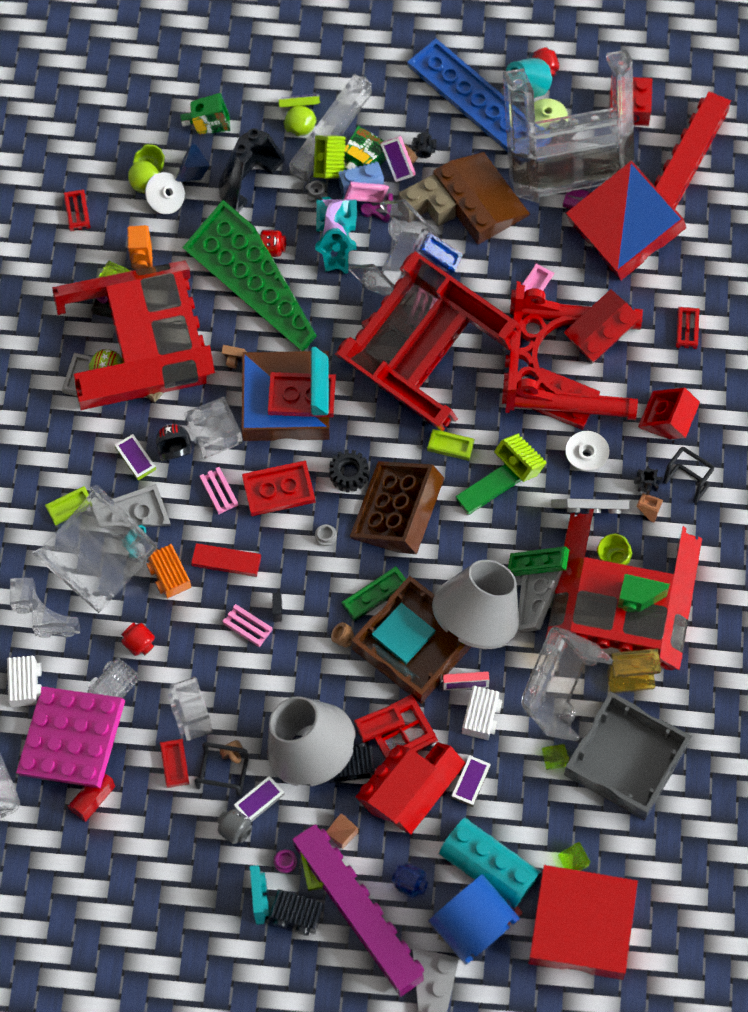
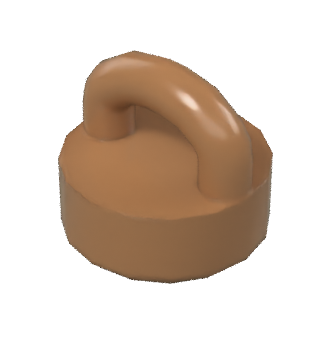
M344 622L337 624L331 633V640L345 648L352 645V639L354 638L352 627Z
M239 740L226 744L227 746L243 748ZM220 749L219 752L223 759L230 758L236 764L241 762L239 752Z

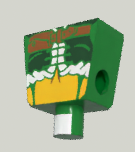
M221 93L191 101V112L181 114L182 125L194 124L199 134L231 131L229 112Z
M358 126L345 148L344 161L347 165L344 167V170L359 168V166L363 167V165L367 166V164L371 163L375 164V162L381 165L387 160L381 147V143L384 140Z

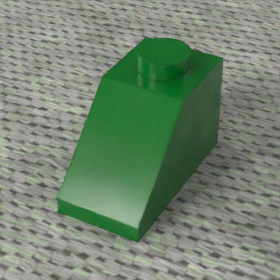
M625 574L617 607L627 612H641L667 597L670 584Z

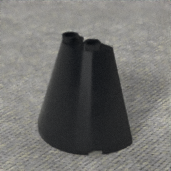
M252 128L237 140L219 181L221 201L224 200L238 213L248 203L247 198L240 195L242 180L257 164L273 174L285 161L284 156L269 133Z

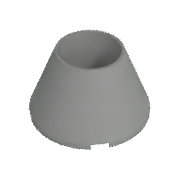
M479 560L443 583L437 589L432 601L434 616L444 631L448 632L449 630L459 637L458 641L463 644L480 649H495L505 646L515 637L519 628L516 579L513 573L504 565L492 560Z
M291 697L282 701L273 710L269 720L267 756L272 770L281 780L294 786L307 784L315 786L332 779L347 765L354 750L352 748L354 738H356L353 723L343 710L329 703L305 697ZM313 725L306 735L293 740L294 736L301 729Z

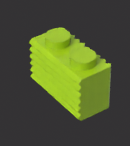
M315 135L313 177L339 178V172H343L345 167L343 162L345 160L344 152L346 148L345 136Z
M519 433L502 439L494 451L523 483L537 477L546 465V460H543V457L537 454V451H534V448H531V445H528V442Z

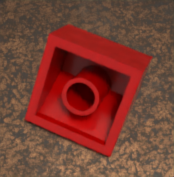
M685 387L653 391L638 427L667 439L686 438L700 401Z

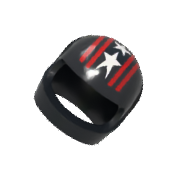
M169 424L158 431L156 445L161 461L191 454V439L185 428L177 424Z

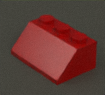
M610 289L576 320L564 334L593 364L638 323L641 318L620 296Z
M398 744L390 751L389 756L382 765L377 767L370 780L361 787L356 798L372 815L397 824L435 777L439 769L411 748Z

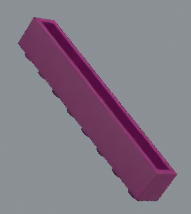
M314 824L293 838L294 848L300 856L302 853L314 876L319 882L324 884L322 885L323 889L400 997L423 982V972L425 971L423 966L417 959L413 961L409 955L411 952L410 948L404 940L401 942L395 935L397 934L395 927L390 921L386 923L382 915L384 913L377 902L373 904L368 898L370 896L368 889L363 883L361 885L358 884L355 879L357 877L355 871L350 865L346 867L342 859L344 857L337 847L333 848L328 842L331 839L325 829L322 828L320 830Z

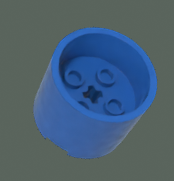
M482 874L428 921L466 966L473 960L471 957L472 953L475 957L478 956L510 928L507 925L508 922L514 925L520 918Z

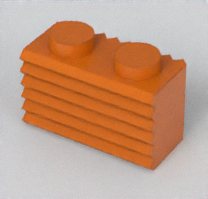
M129 226L127 228V247L132 268L137 270L152 268V243L148 226Z
M172 544L147 555L149 562L146 563V566L151 576L155 574L158 581L155 584L160 594L164 593L168 599L192 588Z

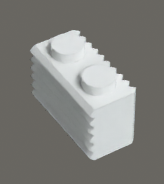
M35 656L7 658L8 702L10 706L36 705L38 697L41 696L42 686L38 684L37 680L41 676V664L37 663Z
M472 686L462 734L489 740L490 734H495L497 721L494 720L495 712L500 713L502 705L498 691Z

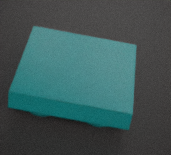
M400 603L372 633V638L406 665L435 634V629L403 603Z
M255 865L250 866L253 911L257 925L264 924L265 916H269V904L267 895L263 896V893H268L265 872L261 873L260 867Z

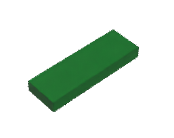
M504 464L458 494L456 501L469 516L519 483L521 479Z
M567 547L510 553L508 569L514 576L563 571L567 568L569 549Z
M395 566L342 601V606L355 622L387 601L406 578Z

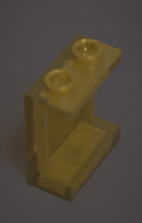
M658 649L612 653L607 671L610 691L620 693L655 689L654 674H660L661 672Z

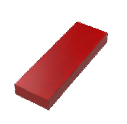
M196 543L191 564L194 567L257 577L261 554Z

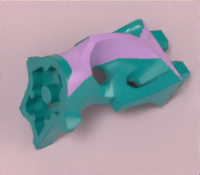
M322 197L321 200H317L316 232L323 230L320 240L315 244V250L323 255L325 271L340 269L344 274L348 273L349 252L357 250L356 242L349 236L350 231H355L356 199ZM332 250L337 252L335 257L331 255Z

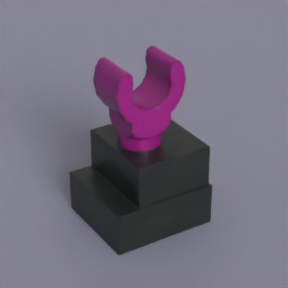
M107 296L95 298L92 308L94 315L112 318Z

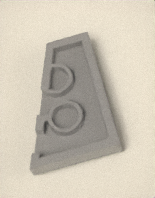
M156 484L94 505L101 528L136 527L137 525H143L144 527L171 526Z
M551 499V508H566L567 512L580 513V509H588V513L590 509H594L593 513H601V509H608L609 514H621L622 509H629V500Z
M562 571L522 575L518 611L519 632L524 633L541 629Z
M412 947L413 960L417 959L425 970L423 972L424 981L416 986L418 1012H447L459 958Z

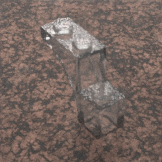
M33 578L10 579V605L12 610L19 614H27L32 611V628L35 636L49 638L52 635L70 637L74 636V634H80L78 617L57 614L40 601Z

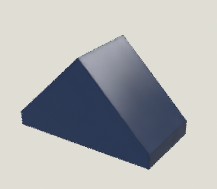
M193 142L183 157L175 179L178 182L202 180L210 167L197 145Z

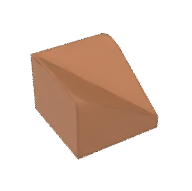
M341 813L327 830L330 839L343 849L358 834V827Z

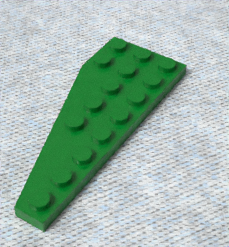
M222 200L182 248L301 351H305L317 337L315 331L256 228Z

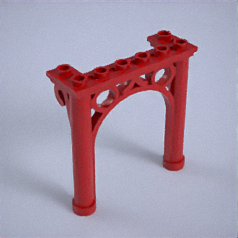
M517 281L516 290H512L509 314L514 315L513 319L518 322L520 330L519 332L514 331L516 336L513 340H510L512 348L510 355H506L505 368H509V373H504L502 404H506L505 413H510V410H514V407L627 417V420H636L638 399L570 393L554 387L546 380L539 368L537 358L538 349L543 339L554 329L573 324L591 306L560 304L545 300L546 294L543 290L531 288L525 291V285H521V282ZM634 308V311L641 319L631 329L641 330L643 309ZM543 319L553 321L546 325ZM530 323H535L541 330L536 334H530L526 331V326ZM521 336L523 337V339L530 342V344L524 348H520ZM519 359L524 360L528 367H524L518 372ZM525 375H532L533 377H535L537 381L529 378L522 379V377Z

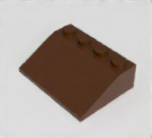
M484 152L451 160L433 170V174L456 203V216L478 245L530 215Z
M378 461L350 538L397 553L417 554L444 481L442 474L433 464Z

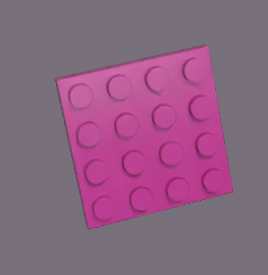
M41 687V696L38 697L16 773L25 777L101 788L125 700L122 697Z

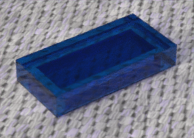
M430 232L426 234L419 249V252L451 273L456 272L463 256L462 253Z

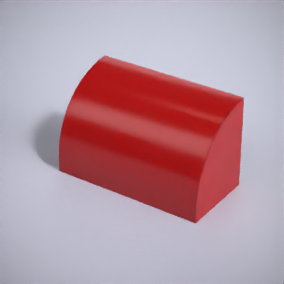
M104 774L101 788L84 786L69 803L68 809L86 822L115 788L113 778Z

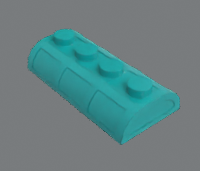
M467 818L462 819L455 827L438 853L474 880L483 874L503 899L514 909L542 874V871L532 866Z

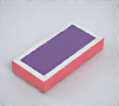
M489 672L443 675V690L472 689V686L489 687Z

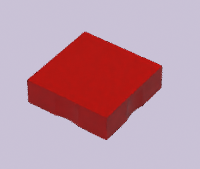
M544 865L529 964L556 969H575L590 975L623 980L626 974L638 880Z

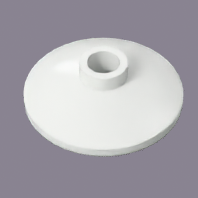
M166 172L158 173L152 176L146 185V200L149 206L158 213L171 214L177 211L183 204L185 197L184 187L181 182L175 180L176 176ZM166 189H169L170 196L166 195Z
M592 431L578 432L567 442L566 457L573 467L581 471H595L607 462L609 446L607 441L598 433ZM588 452L591 456H584L583 453Z

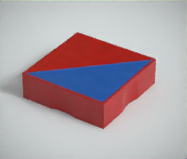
M632 161L566 212L572 226L587 243L598 251L602 260L620 281L644 263L653 252L664 247L686 229L683 217Z

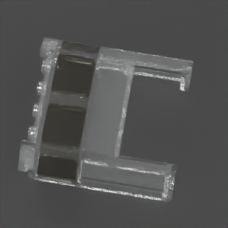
M627 50L606 53V60L612 71L613 108L535 122L534 91L524 68L503 72L509 178L517 197L539 203L540 196H550L556 193L600 186L630 161L634 163L633 60Z

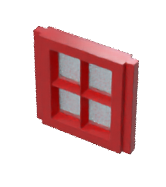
M412 694L395 702L404 719L405 726L374 738L385 760L389 756L390 751L398 744L411 748L417 753L438 742L436 734Z

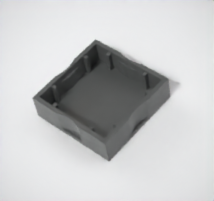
M610 691L595 716L590 731L581 740L567 763L564 776L645 821L686 751L692 736L664 720L648 715L640 707Z

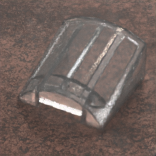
M95 485L89 489L91 493L59 530L40 549L35 550L32 554L95 611L100 613L133 578L159 546L99 485Z

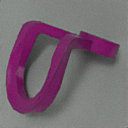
M388 193L386 201L375 206L370 203L363 204L360 210L361 214L365 217L375 215L388 223L392 212L393 194ZM388 204L386 216L376 211Z

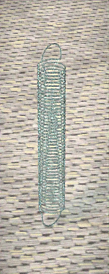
M374 644V647L378 648L376 649L377 655L386 654L381 657L382 659H385V661L388 658L394 660V663L401 666L400 668L406 669L404 672L407 671L412 674L411 679L416 676L414 672L407 670L408 668L405 665H401L400 661L395 660L391 654L389 655L386 650H383L382 647L380 649V645Z

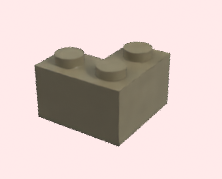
M434 174L399 192V207L409 221L428 212L439 227L456 217V203Z

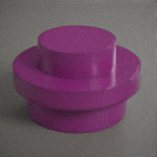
M281 850L274 857V866L281 873H289L297 865V857L290 850Z

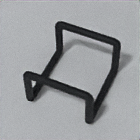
M681 447L668 463L663 483L667 484L678 468L700 481L693 503L696 504L710 486L706 480L714 471V466L686 447ZM683 451L710 468L703 478L681 464H676L671 472L670 469Z
M203 742L204 753L198 778L194 780L196 789H200L201 784L236 789L237 796H241L249 761L248 751L244 748ZM207 747L243 753L244 762L239 785L203 779L208 756Z

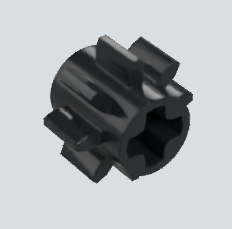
M419 133L417 138L413 137L411 150L416 152L419 158H429L432 153L435 154L437 140L432 139L431 134Z
M649 466L643 471L638 469V477L634 479V484H639L638 492L643 491L649 495L653 490L658 491V484L662 482V477H657L658 469L653 470Z

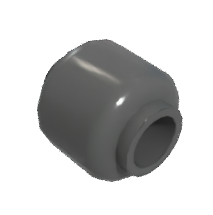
M231 809L228 812L223 811L217 819V823H219L218 833L232 844L243 843L252 832L250 818L237 809Z

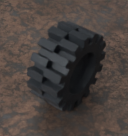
M347 449L345 454H342L340 451L338 452V457L335 455L332 457V461L329 464L331 482L333 481L335 487H339L340 491L345 488L346 492H350V489L353 488V492H355L357 487L361 489L363 483H367L369 466L365 457L362 458L360 452L358 455L356 450L348 453ZM345 465H354L358 471L353 477H345L340 472L341 468Z

